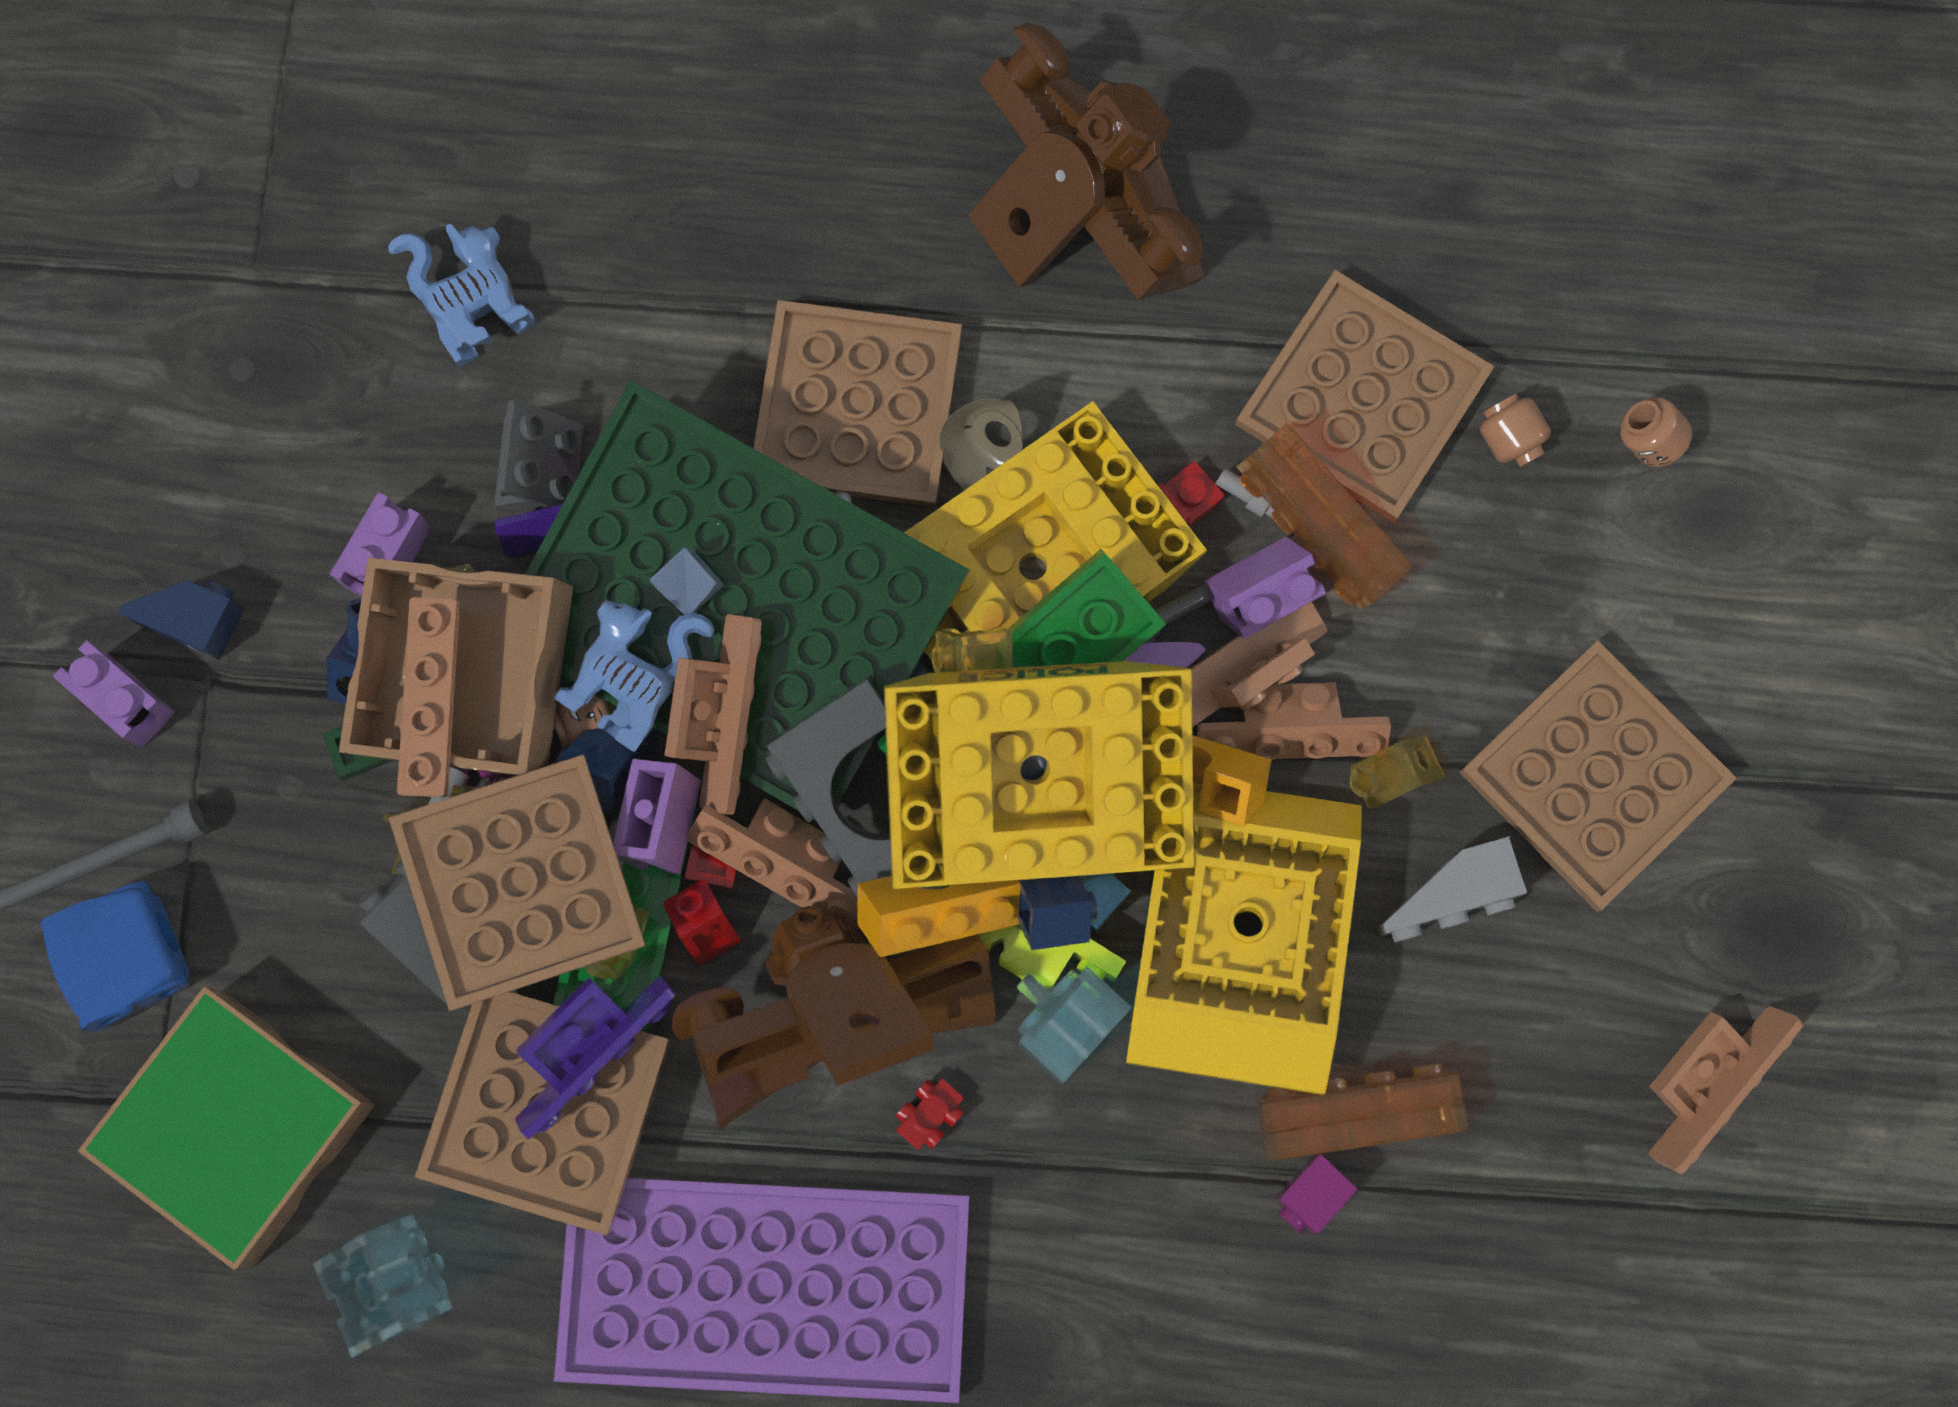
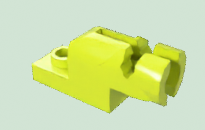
M1020 925L978 934L987 947L988 953L993 946L1003 943L1004 951L1000 954L999 965L1033 987L1052 988L1072 956L1080 960L1076 968L1099 983H1102L1105 977L1114 982L1126 963L1124 959L1092 939L1087 943L1031 950Z

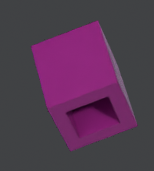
M1313 1154L1274 1199L1283 1206L1278 1214L1295 1231L1301 1234L1306 1228L1309 1232L1318 1234L1358 1189L1321 1154Z

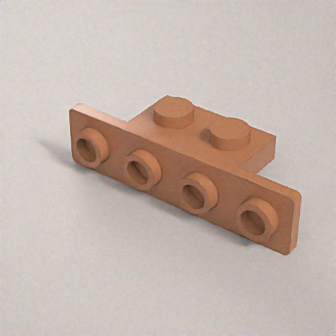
M413 597L409 601L397 793L401 796L446 797L448 795L460 602L453 598Z
M1312 602L1245 639L1239 635L1190 668L1192 727L1219 708L1240 707L1241 710H1245L1258 704L1267 696L1264 691L1276 681L1278 684L1285 683L1303 671L1301 664L1315 655L1310 644L1327 632V627Z
M728 614L725 619L719 662L678 657L665 756L705 761L699 805L701 808L710 806L717 810L718 813L729 815L734 814L736 800L740 794L741 785L739 779L743 751L747 745L746 729L750 702L754 696L753 680L757 653L761 647V620Z
M1336 682L1273 684L1264 690L1267 696L1261 702L1248 709L1241 710L1242 722L1200 723L1196 729L1197 737L1271 760L1293 758L1319 759L1324 757L1385 755L1388 750L1391 722L1387 716L1342 718Z
M765 798L757 808L747 828L729 817L718 813L717 810L710 806L702 808L688 831L689 843L802 908L806 906L820 908L826 905L842 920L847 922L849 927L859 928L858 898L851 888L833 878L840 862L836 864L823 847L820 839L826 835L824 832Z
M1769 1006L1762 1012L1744 1036L1741 1037L1722 1016L1710 1012L1649 1086L1677 1116L1651 1148L1649 1156L1655 1162L1679 1174L1685 1173L1691 1164L1699 1158L1701 1152L1721 1127L1730 1120L1734 1111L1751 1090L1761 1082L1764 1074L1781 1053L1791 1045L1794 1037L1804 1026L1799 1017Z

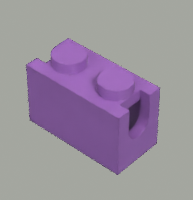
M378 492L330 575L344 588L362 597L363 584L359 583V581L364 582L367 559L377 558L413 562L431 532L432 527L420 513L410 508L408 511H405L395 505L389 497Z
M1286 536L1205 580L1220 621L1243 639L1326 594L1323 584L1312 577L1307 570L1308 567L1315 564L1312 554Z
M86 640L78 649L85 656L76 659L71 664L69 671L61 667L53 677L122 738L143 748L174 715L175 711L108 652ZM145 707L149 711L147 717L139 725L133 727L129 722Z
M633 759L613 840L618 859L636 869L648 870L650 864L668 873L680 875L689 838L688 831L691 828L702 780L678 764Z

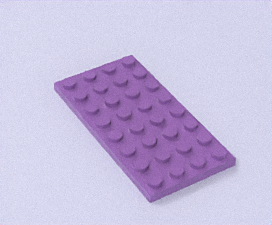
M628 1178L610 1235L606 1236L567 1224L554 1382L959 1403L969 1196Z

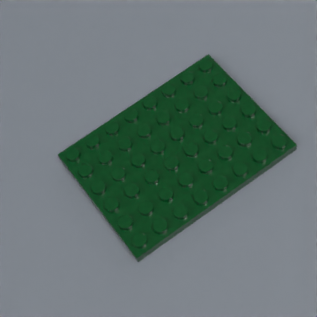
M630 380L525 575L555 578L574 586L561 675L575 682L584 654L600 635V620L597 611L606 600L616 603H627L640 611L645 608L652 612L643 634L628 646V651L659 668H665L672 663L673 659L667 643L670 626L684 614L655 588L650 579L684 547L693 549L721 580L724 586L695 612V614L703 615L709 619L715 630L714 635L710 638L695 632L688 635L687 642L691 650L692 659L720 661L725 619L728 614L761 620V647L756 659L753 680L754 696L750 702L746 729L747 745L743 751L740 777L798 810L793 801V797L797 796L798 792L788 778L781 782L765 759L771 753L767 748L769 740L867 676L885 701L884 686L911 679L971 570ZM601 689L596 693L597 696L618 706L619 700L607 691ZM674 689L659 707L652 726L666 735L668 734ZM881 731L848 752L837 765L832 777V793L838 808Z

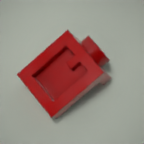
M1195 461L1165 485L1162 483L1158 484V487L1189 527H1192L1219 505L1225 497L1222 491Z
M700 880L664 901L663 906L679 938L699 966L741 943L735 928L720 907L706 880Z

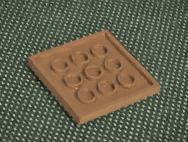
M1334 270L1238 416L1235 425L1395 523L1495 366Z
M777 300L754 449L832 493L842 491L851 494V497L936 508L944 450L943 447L940 451V434L943 424L950 416L962 324Z
M1598 640L1459 772L1596 912L1602 911L1737 779Z
M584 755L389 818L449 1011H454L646 946Z
M512 992L472 1004L415 1178L606 1236L610 1235L671 1040L639 1031L633 1036L635 1041L632 1047L617 1060L611 1058L597 1072L598 1078L586 1093L581 1096L574 1095L561 1108V1115L551 1128L543 1133L537 1131L530 1139H527L520 1133L515 1118L549 1083L518 1055L516 1049L559 1006Z

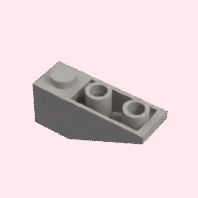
M1509 837L1470 847L1452 856L1376 928L1378 938L1392 934L1394 943L1423 935L1420 927L1422 925L1439 921L1440 928L1445 929L1468 922L1467 912L1485 908L1487 916L1516 908L1513 899L1526 894L1527 891Z

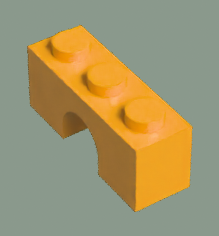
M1192 735L1193 790L1201 794L1198 812L1244 827L1264 803L1271 759Z
M892 875L858 883V926L879 957L1019 925L1020 882L1018 880L957 884L934 890L921 887L893 889Z

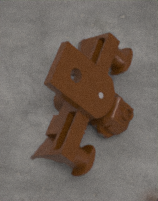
M1024 23L1015 27L1013 31L1022 42V46L1013 56L997 58L979 81L1027 147L971 210L968 217L1017 286L1030 285L1084 226L1137 300L1186 288L1200 281L1205 276L1200 265L1205 254L1204 244L1196 227L1181 213L1160 158V145L1167 138L1171 129V123L1146 89L1132 83L1101 81L1090 93L1067 76L1070 70L1069 59L1064 47L1053 33L1043 26L1032 23ZM1022 209L1030 217L1031 224L1028 232L1020 224L1019 216Z
M826 905L820 908L806 906L797 910L792 918L779 922L771 942L773 952L765 961L766 969L774 984L783 985L787 991L788 998L783 999V1001L775 1000L773 1005L765 1004L763 1009L756 1007L754 1012L746 1011L743 1016L744 1002L739 993L731 988L710 989L689 997L676 1007L673 1013L672 1029L676 1037L681 1041L692 1037L694 1039L699 1064L712 1099L716 1124L720 1130L779 1089L809 1078L808 1069L822 1060L838 1087L934 1050L932 1033L994 1025L996 1010L989 953L987 947L977 934L909 950V955L902 953L900 958L892 957L891 961H887L885 956L879 957L873 946L866 945L857 928L849 927L847 922L842 920Z

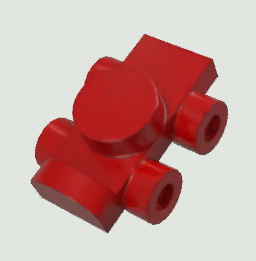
M943 1078L936 1086L927 1079L915 1093L922 1100L921 1103L915 1108L908 1101L895 1116L902 1122L896 1131L917 1150L924 1143L930 1149H933L945 1136L938 1129L939 1126L945 1121L953 1127L965 1113L958 1106L964 1098Z

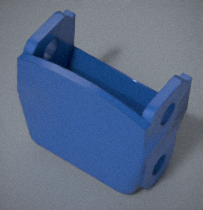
M146 881L128 884L101 897L76 903L44 918L40 923L54 976L68 1004L80 1019L79 1025L81 1030L96 1032L105 1028L109 1029L145 1012L156 1003L183 991L189 986L190 971L163 904L158 895L151 892Z

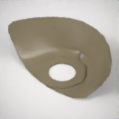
M979 399L967 403L953 412L943 424L940 434V451L944 447V464L963 491L986 476V466L995 470L1022 451V423L1019 411L1011 400ZM998 421L1004 424L1011 433V443L1004 447L992 443L987 437L985 430L988 422ZM967 425L972 426L971 428H964Z

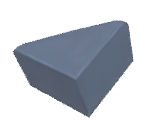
M686 547L650 579L655 588L684 615L695 613L724 586L721 580L694 550Z

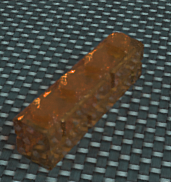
M1288 423L1274 432L1236 466L1242 473L1240 481L1244 488L1254 497L1260 498L1262 496L1274 510L1271 516L1277 526L1288 534L1293 532L1305 545L1304 549L1312 554L1315 562L1313 566L1319 570L1324 568L1336 581L1334 584L1336 593L1347 604L1351 606L1356 604L1360 609L1373 604L1412 569L1413 566Z
M1442 1063L1413 1067L1414 1078L1395 1080L1394 1071L1364 1075L1365 1085L1347 1088L1345 1078L1328 1080L1325 1095L1313 1093L1297 1095L1295 1090L1282 1088L1267 1089L1268 1100L1256 1101L1266 1161H1274L1468 1131L1459 1074L1457 1071L1444 1073Z

